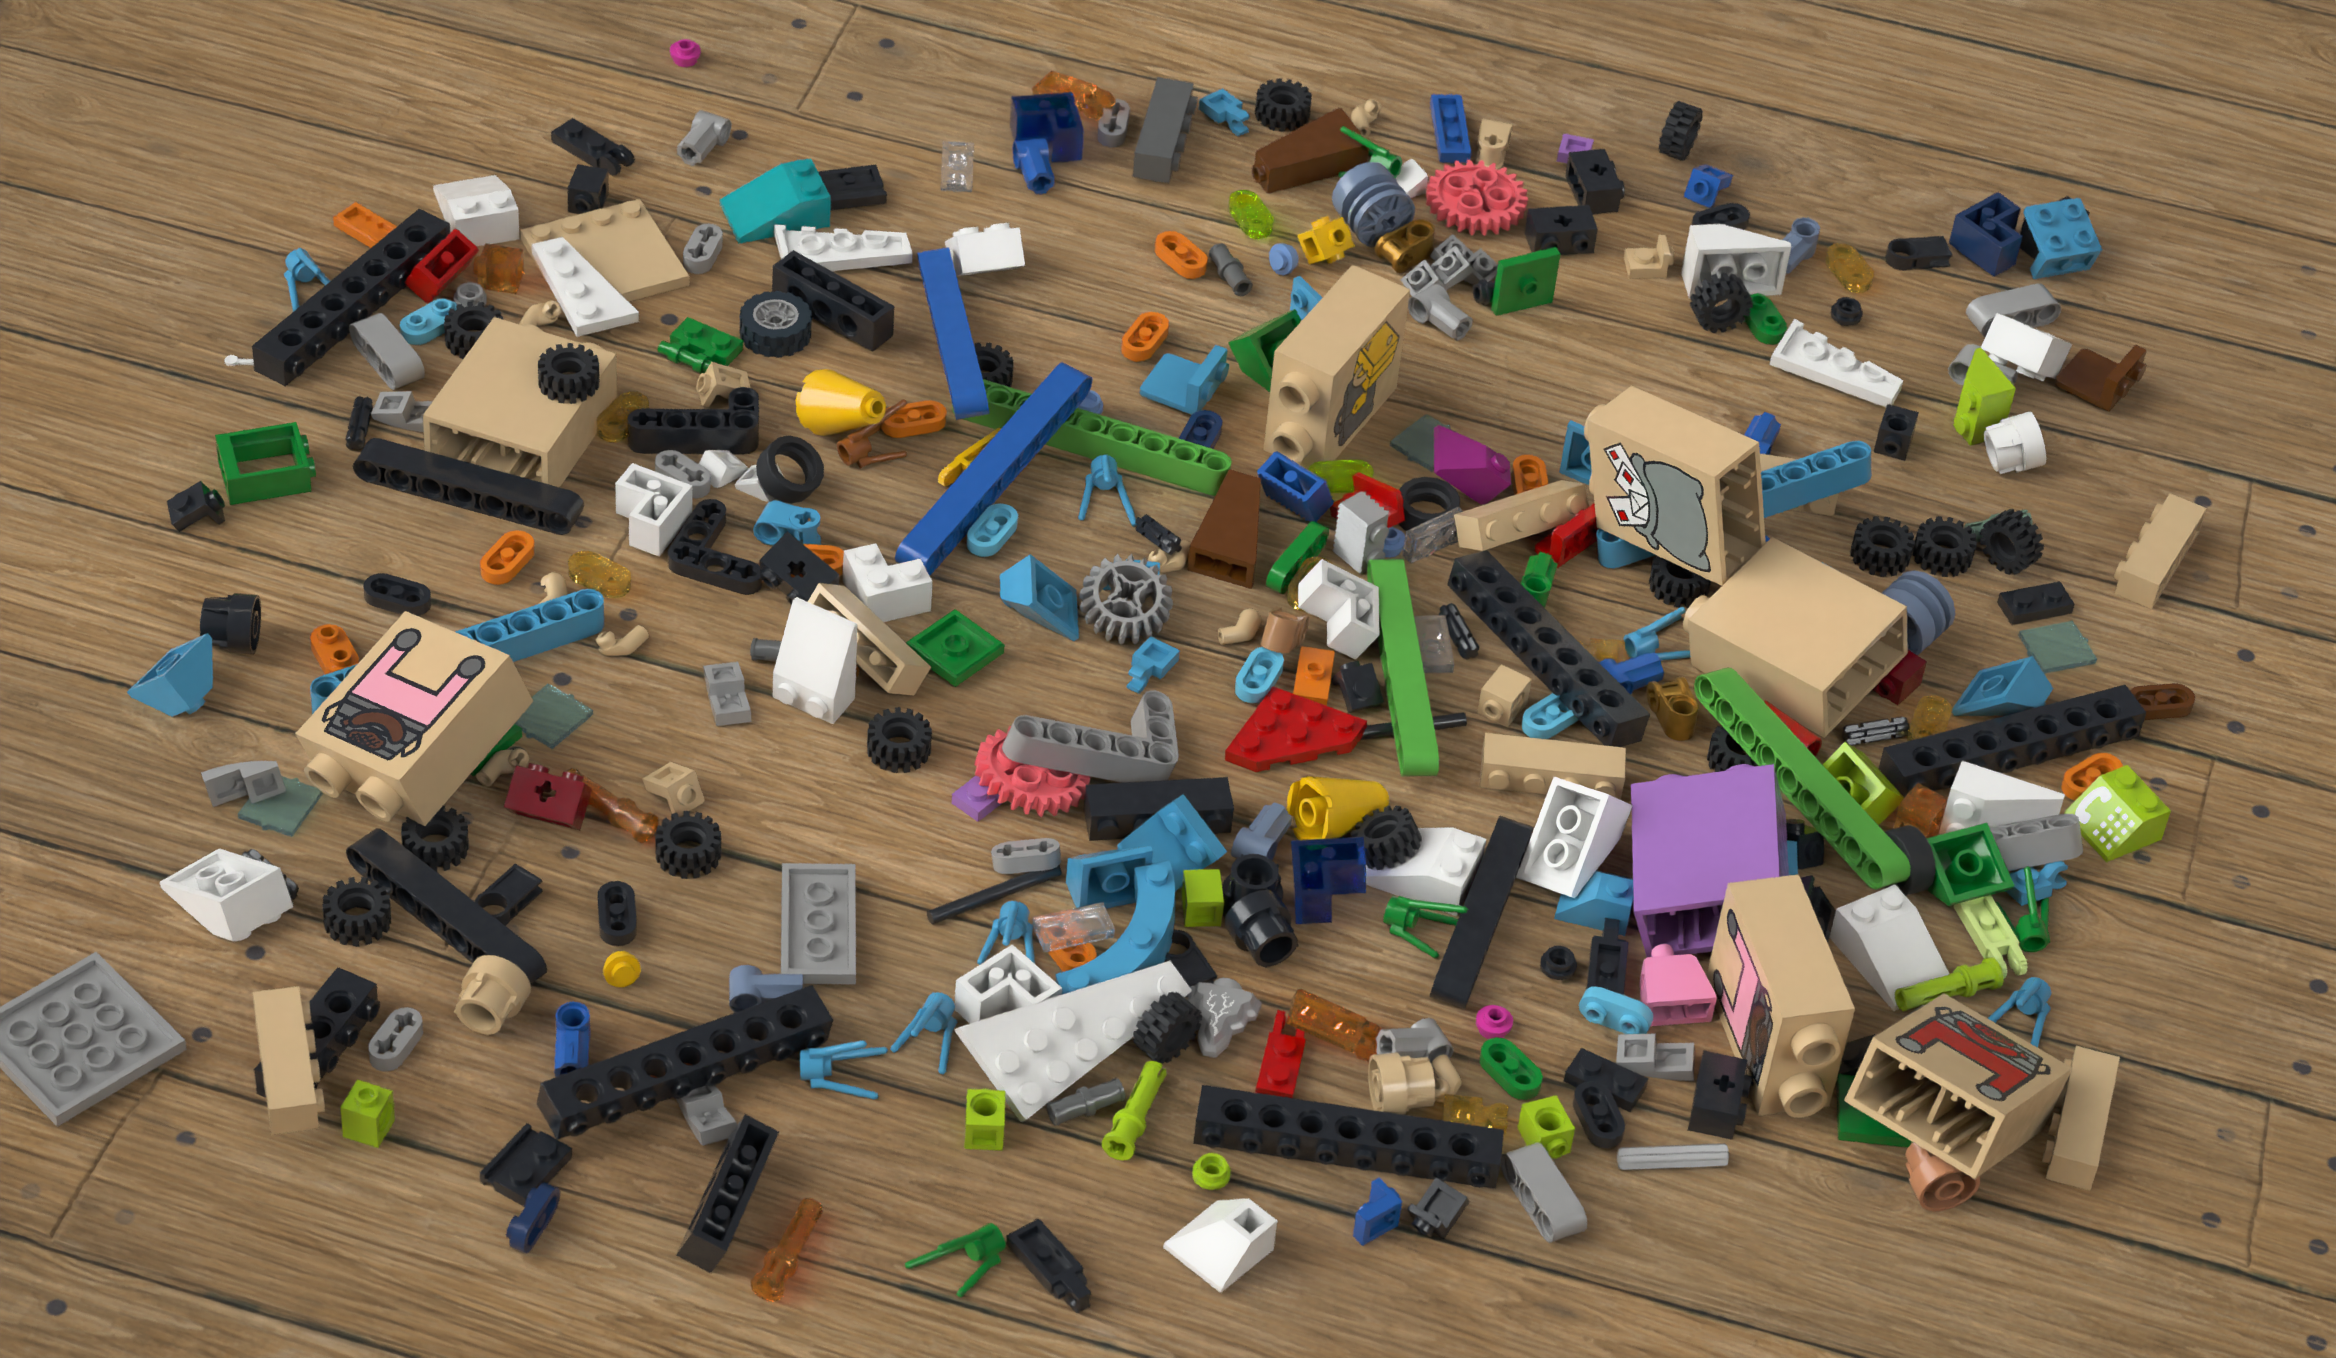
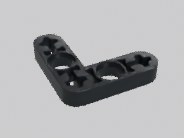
M705 499L699 502L668 550L669 569L677 575L739 594L750 595L758 592L762 588L763 580L760 577V566L757 563L711 549L726 524L725 505L716 499ZM693 534H702L705 536V538L702 540H693L689 538V536ZM719 565L724 569L714 572L708 570L707 567Z

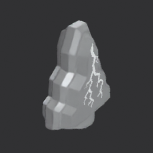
M1230 978L1217 979L1213 984L1199 982L1195 986L1190 987L1192 992L1188 994V1001L1202 1012V1020L1199 1022L1201 1027L1197 1039L1202 1054L1214 1058L1229 1046L1232 1035L1243 1032L1247 1022L1256 1020L1262 1002L1253 993L1242 990L1241 985Z

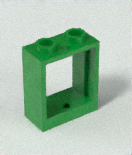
M297 422L215 435L217 460L230 505L312 492L311 478L316 477L315 463L313 457L307 458L306 456L310 454L306 434L300 435ZM292 454L295 466L240 474L237 465L238 462Z

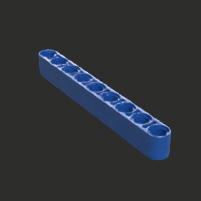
M946 247L919 252L917 255L921 277L956 420L989 414L985 386L950 249Z
M1063 362L1059 363L903 539L896 551L895 562L899 564L921 559L930 576L966 536L968 530L982 513L994 504L1083 402L1091 389L1092 377Z

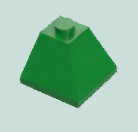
M1296 309L1254 327L1228 342L1241 371L1269 392L1275 350L1301 322Z
M1988 823L1927 838L1935 859V877L1927 891L1946 905H1955L2011 890L2015 887Z

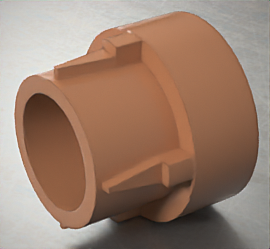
M1914 1142L1908 1147L1906 1151L1908 1162L1905 1165L1911 1176L1909 1181L1920 1205L1924 1209L1943 1211L1954 1208L1967 1201L1979 1188L1980 1177L1972 1178Z

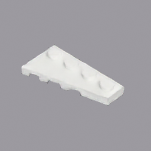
M774 225V235L781 259L794 250L832 272L912 263L913 253L907 233L865 230L862 235H854L848 232L847 229L834 228V233L815 232V227L802 226L801 231L786 230V225Z
M563 237L532 244V254L577 337L639 322V312Z
M1796 319L1793 320L1771 356L1770 365L1884 407L1887 404L1893 405L1903 384V380L1872 362L1862 363L1858 361L1854 356V352L1843 347L1839 350L1827 343L1828 337L1821 333L1815 332L1811 334L1804 330V324Z

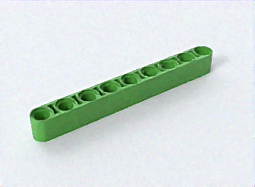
M983 379L989 414L963 420L992 429L1002 428L1031 396V393ZM1076 408L1045 444L1090 459L1106 454L1116 460L1117 467L1216 496L1232 464L1231 458L1221 451L1080 408Z
M1369 559L1367 567L1368 582L1379 587V636L1377 640L1400 774L1402 777L1437 776L1439 771V752L1404 560Z
M1727 667L1697 676L1694 690L1702 705L1758 766L1774 764L1780 790L1871 889H1880L1909 878L1911 872L1910 863L1903 851L1734 669Z

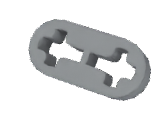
M1110 99L1104 102L1098 124L1097 138L1100 144L1106 147H1118L1124 143L1130 114V106L1127 102L1120 99Z
M702 224L694 230L683 251V266L688 272L702 274L712 268L723 246V232L720 227L714 224Z
M674 450L663 451L656 456L655 472L692 485V498H702L710 492L711 475L706 468Z
M1051 838L1003 842L994 846L991 850L993 868L1001 874L1050 870L1060 865L1062 861L1059 842Z
M408 1007L399 1008L389 1015L368 1045L369 1060L372 1067L385 1072L395 1070L402 1065L423 1035L422 1016L417 1010ZM399 1027H402L403 1030L399 1033ZM391 1046L393 1048V1052L388 1051Z

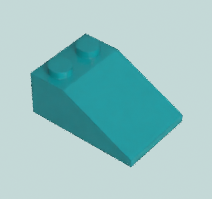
M811 158L781 163L720 199V206L739 244L775 237L774 225H786V230L801 231L802 226L815 227V229L830 227L831 197Z

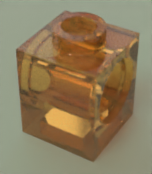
M485 243L481 255H476L473 264V274L478 275V284L485 290L517 294L524 276V249Z
M1917 783L1900 802L1893 829L1911 825L1918 828L1926 838L1933 837L1940 830L1948 799Z

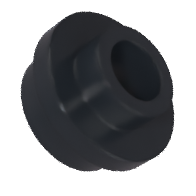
M1842 297L1831 308V317L1840 325L1851 326L1858 324L1862 320L1863 311L1861 304L1854 298Z
M1553 946L1542 955L1540 968L1551 979L1566 980L1575 974L1577 961L1573 952L1567 947Z

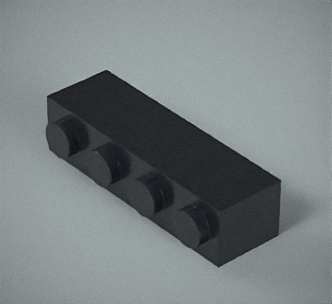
M1228 777L1086 785L1084 814L1089 841L1125 839L1160 809L1182 794L1185 795L1214 834L1231 833L1234 805Z

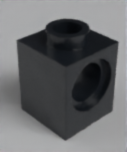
M577 164L567 187L569 213L582 214L604 207L609 195V169Z
M1887 404L1879 427L1874 453L1905 461L1913 439L1919 412Z

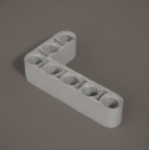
M1156 690L1145 692L1131 718L1132 735L1021 715L1014 720L1002 745L1003 753L1009 759L1018 763L1122 783L1168 780L1179 758L1172 702L1167 695Z

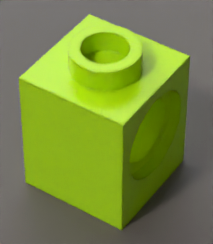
M1220 869L1184 870L1181 898L1185 927L1221 926L1224 898Z
M358 1079L340 1107L343 1137L372 1147L379 1148L395 1121L393 1091Z
M967 1089L964 1149L1003 1151L1005 1090Z
M1557 1095L1522 1104L1517 1129L1526 1145L1537 1142L1542 1144L1551 1159H1556L1570 1153L1575 1127Z

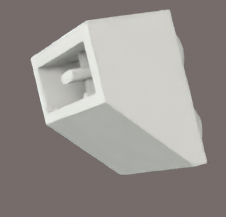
M1009 223L991 225L989 228H984V232H979L978 227L959 229V231L953 232L952 238L945 241V248L949 247L956 276L1017 269L1025 266L1020 227L1010 228Z

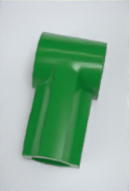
M1540 552L1535 556L1529 557L1520 584L1545 608L1558 564L1554 562L1552 555Z

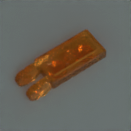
M1052 70L1032 88L1035 98L1077 112L1082 111L1088 118L1098 120L1103 116V108L1110 109L1116 103L1113 94L1105 91V89Z
M1298 989L1294 994L1286 1024L1349 1052H1355L1358 1059L1368 1063L1371 1055H1377L1376 1037L1381 1029H1383V1027H1379V1025L1366 1020V1017L1303 989Z

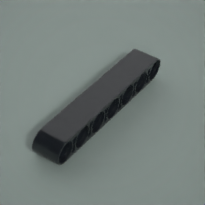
M380 438L370 439L353 463L355 474L361 480L558 535L568 534L584 509L582 498L573 491Z
M1499 816L1464 904L1468 910L1459 916L1435 977L1430 998L1462 1009L1466 1008L1531 839L1533 826Z
M374 829L346 849V855L350 864L359 874L368 878L369 882L373 880L379 882V888L384 886L387 889V895L389 894L393 901L472 963L477 958L485 955L504 958L518 966L526 974L530 984L547 973L546 963L536 949L382 829Z

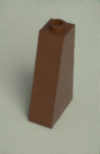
M1338 108L1257 150L1255 164L1252 166V175L1254 180L1268 194L1338 176L1339 172H1348L1357 165L1367 163L1369 148L1341 132V127L1344 126L1364 137L1343 109Z
M1229 469L1190 544L1188 571L1252 589L1257 559L1261 478Z

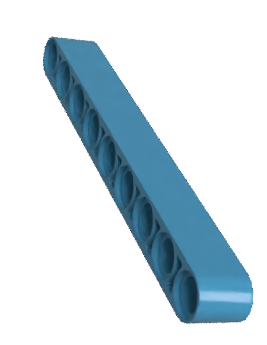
M1851 441L1762 471L1764 518L1869 482L1872 476L1870 446L1862 441ZM1600 528L1597 530L1598 561L1606 568L1622 567L1655 555Z
M584 589L456 631V633L506 653L515 662L601 632L604 628V598L599 591ZM356 665L313 680L310 685L312 714Z

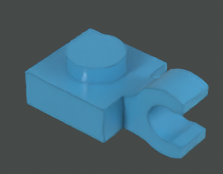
M1223 88L1199 99V110L1218 124L1227 121L1231 131L1237 136L1249 132V128L1242 123L1250 117L1246 111L1242 110V102Z
M1150 636L1132 655V668L1129 670L1128 675L1132 676L1133 679L1127 684V688L1139 694L1146 687L1151 675L1162 679L1179 661L1180 650Z
M2063 861L2048 863L2039 872L2030 867L2036 901L2051 897L2052 889H2060L2067 885V881L2058 874L2068 869V865ZM2020 869L2010 874L2015 887L2005 892L2022 906L2028 904L2024 869Z

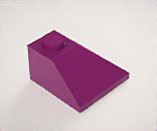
M1437 425L1434 428V473L1480 505L1487 504L1511 485L1510 462L1503 454L1496 453L1488 446L1441 425Z

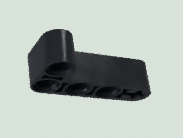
M738 387L732 390L729 394V409L634 410L627 418L628 446L632 451L640 454H659L667 450H674L682 454H704L705 450H728L732 454H750L759 445L758 393L748 387Z

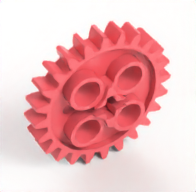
M1470 159L1467 160L1466 165L1455 161L1454 168L1445 164L1443 171L1437 169L1435 176H1430L1426 191V206H1431V214H1437V221L1447 220V228L1457 225L1458 232H1462L1466 228L1469 229L1470 235H1474L1476 230H1480L1483 236H1486L1487 230L1499 234L1500 227L1509 231L1510 224L1517 226L1519 218H1524L1528 201L1526 197L1527 189H1523V181H1516V174L1506 175V167L1500 170L1495 169L1496 163H1492L1487 167L1484 166L1483 160H1480L1478 165H1473Z
M1000 729L996 731L995 736L987 735L986 741L981 742L974 763L977 766L975 775L981 777L980 786H989L988 795H999V804L1009 801L1011 802V810H1015L1020 806L1023 807L1024 813L1028 815L1031 809H1034L1040 817H1043L1045 810H1048L1053 816H1057L1059 809L1068 813L1070 806L1078 807L1080 799L1084 800L1085 787L1089 785L1091 776L1012 761L1003 753L1002 745L1007 734Z

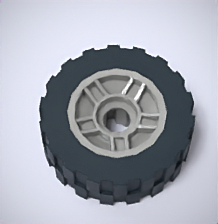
M767 291L759 295L756 294L749 300L747 299L744 302V306L740 309V339L745 343V347L751 349L753 353L764 355V357L782 358V356H792L794 353L802 351L810 342L812 312L809 310V305L804 303L803 299L799 296L796 297L788 292Z

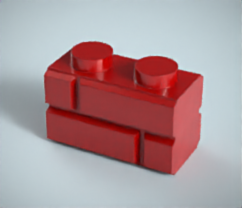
M454 229L445 240H442L413 268L405 281L406 286L425 303H431L469 267L479 252L478 247L459 230Z

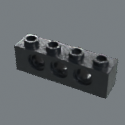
M794 250L772 266V292H788L796 297L799 296L803 299L804 303L809 305L813 319L872 352L893 336L894 305Z
M339 967L336 968L309 1001L311 1024H305L306 1030L314 1031L316 1053H309L310 1060L318 1059L320 1081L326 1073H331L335 1069L341 1054L347 1047H352L355 1044L361 1029L368 1021L371 1022L375 1019L380 1009L377 983ZM260 1061L254 1069L256 1093L266 1098ZM319 1082L314 1083V1089H317Z
M746 1114L743 1116L727 1140L676 1256L709 1273L714 1270L729 1248L779 1131Z

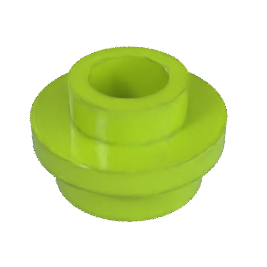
M1216 1153L1202 1155L1195 1162L1192 1170V1177L1196 1184L1209 1190H1216L1226 1186L1231 1176V1169L1226 1159Z

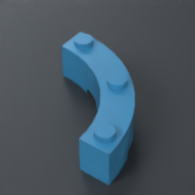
M1170 860L1134 868V889L1137 904L1128 927L1121 937L1097 958L1072 970L1056 974V983L1062 987V995L1165 962V956L1171 947L1175 923V884Z

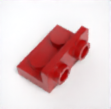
M1360 472L1352 476L1355 492L1345 494L1330 507L1331 517L1338 519L1337 515L1340 509L1338 506L1341 502L1359 492H1366L1370 499H1375V503H1379V507H1384V510L1389 511L1388 529L1405 520L1404 500L1401 491Z
M1595 503L1587 509H1581L1574 518L1564 525H1558L1549 536L1535 545L1534 552L1552 555V559L1558 564L1557 568H1559L1597 541L1596 533L1599 529L1596 523Z

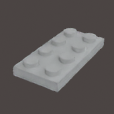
M782 863L781 974H802L803 984H856L855 864Z

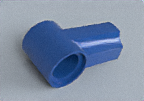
M1046 139L1014 141L1012 146L1014 165L1016 169L1022 170L1028 189L1033 190L1035 194L1047 193L1050 188L1054 187L1055 177L1049 163V149Z
M1763 412L1761 415L1754 416L1744 436L1759 442L1760 454L1770 455L1781 424L1777 422L1775 415Z
M1655 652L1646 653L1620 663H1616L1611 658L1599 662L1630 694L1635 689L1647 686L1649 682L1663 680L1664 670L1661 665V659Z
M567 1002L557 1009L555 1077L588 1066L589 1042L591 1039L589 1009L580 1002Z

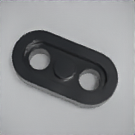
M1727 203L1695 213L1691 225L1723 224L1745 230L1748 227L1750 212L1743 205Z
M385 573L371 575L363 584L364 599L371 606L398 614H403L407 611L416 616L427 613L431 608V592L424 584Z
M621 881L608 882L601 886L598 891L599 933L601 939L609 945L623 946L629 944L635 939L637 934L635 892L629 884Z
M1586 1081L1579 1084L1575 1089L1573 1108L1588 1140L1600 1148L1618 1146L1623 1140L1625 1121L1610 1090L1604 1084L1596 1081Z

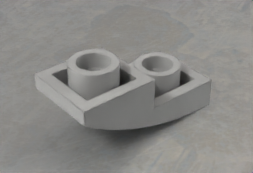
M1453 234L1437 246L1430 255L1432 259L1437 261L1456 245L1475 270L1463 279L1464 281L1475 285L1480 280L1485 279L1491 282L1496 278L1498 264L1481 248L1473 253Z
M1455 245L1432 265L1423 260L1400 280L1406 288L1410 289L1411 296H1414L1433 284H1439L1445 290H1448L1475 270Z

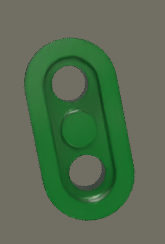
M1760 293L1750 294L1753 308H1749L1751 311L1749 316L1743 315L1745 323L1758 341L1769 345L1779 344L1786 333L1787 324L1768 297Z
M1491 1038L1484 1042L1479 1058L1481 1067L1510 1096L1520 1100L1536 1097L1541 1090L1543 1080L1541 1070L1515 1044L1507 1039Z

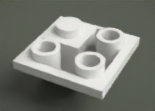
M1249 1198L1219 1200L1166 1241L1164 1249L1222 1293L1273 1251L1277 1220Z

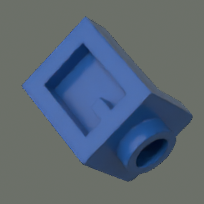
M1707 164L1695 167L1692 170L1684 197L1706 207H1712L1719 190L1730 186L1733 175Z
M1381 1178L1372 1181L1369 1202L1362 1205L1356 1212L1353 1237L1362 1246L1399 1225L1402 1207L1401 1198L1397 1191L1392 1187H1388Z

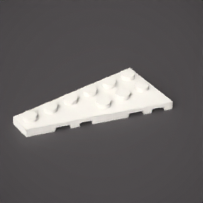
M1168 961L958 1027L954 1031L996 1089L1005 1090L1006 1103L1019 1121L1023 1122L1134 1037L1133 1033L1138 1029L1136 1027L1137 1022L1144 1019L1142 1014L1145 1010L1149 1012L1151 1010L1150 1005L1154 1001L1158 1003L1160 996L1164 994L1167 996L1169 992L1173 991L1185 997L1192 990L1172 962Z

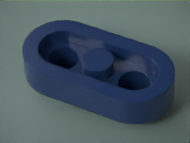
M1197 411L1189 418L1179 439L1214 449L1221 436L1222 418L1213 411Z
M541 1183L538 1188L533 1187L530 1190L525 1201V1208L519 1217L514 1216L507 1228L506 1237L510 1239V1247L526 1254L532 1250L556 1212L560 1200L559 1188L547 1183Z

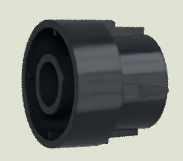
M234 593L233 595H228V597L205 598L200 617V636L208 633L212 638V646H217L220 650H228L230 653L254 655L257 650L261 629L260 596Z
M1241 854L1232 864L1231 874L1226 877L1222 884L1224 898L1223 917L1226 918L1227 913L1237 901L1256 891H1274L1283 901V887L1281 885V876L1279 875V864H1275L1270 858L1263 855Z
M1260 890L1250 893L1237 901L1226 915L1225 927L1239 949L1250 952L1259 966L1267 968L1280 964L1289 958L1296 947L1299 946L1294 929L1290 925L1291 914L1280 896L1274 891Z

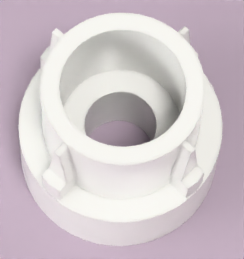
M2032 412L2000 420L2001 423L1986 427L1984 432L1985 446L1991 465L1996 472L1999 471L2000 474L2015 470L2018 473L2046 464L2043 436Z

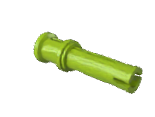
M1993 957L1983 959L1981 964L1970 967L1967 965L1957 966L1953 973L1898 988L1894 994L1895 1001L1899 1009L1902 1008V1011H1907L1924 1004L1926 1005L1942 994H1946L1949 997L1955 995L1966 998L1971 997L1982 989L1990 988L1995 990L2001 988L2004 981L2003 972L1998 961Z
M1156 1061L1145 1063L1125 1108L1115 1113L1112 1120L1113 1128L1111 1132L1104 1136L1101 1142L1102 1149L1110 1157L1121 1161L1132 1158L1136 1150L1134 1143L1138 1137L1143 1135L1146 1129V1114L1167 1075L1166 1068L1162 1069L1158 1075L1163 1066L1161 1063Z

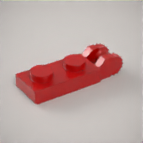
M1277 1010L1273 1031L1269 1032L1255 1093L1293 1098L1305 1050V1034L1309 1016L1300 1014L1296 1023V1035L1290 1036L1282 1034L1286 1024V1011Z

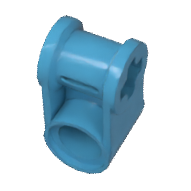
M777 500L770 501L765 506L753 528L755 537L766 545H774L787 531L797 540H803L802 544L821 545V537L817 532V527L821 522L820 515L811 508H802Z

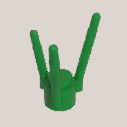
M1344 126L1341 127L1342 133L1369 148L1368 156L1371 157L1370 162L1382 164L1396 179L1402 168V158L1400 156L1390 153V150L1376 145ZM1339 172L1338 176L1342 178L1346 172Z
M2026 866L2024 874L2029 914L2019 919L2015 929L1998 902L1996 904L2020 942V948L2025 952H2037L2044 949L2051 942L2048 932L2049 897L2041 899V917L2039 918L2032 871L2029 866Z
M1392 896L1386 906L1383 919L1384 924L1391 926L1389 933L1405 939L1435 959L1439 957V953L1407 932L1406 929H1414L1419 918L1456 926L1458 919L1421 909L1452 913H1466L1468 910L1465 906Z
M988 1223L972 1233L938 1245L934 1251L907 1261L905 1267L906 1269H911L965 1248L966 1253L973 1261L980 1260L984 1263L957 1291V1296L963 1297L990 1268L1001 1262L998 1253L1005 1250L1006 1242L1000 1229L993 1223Z

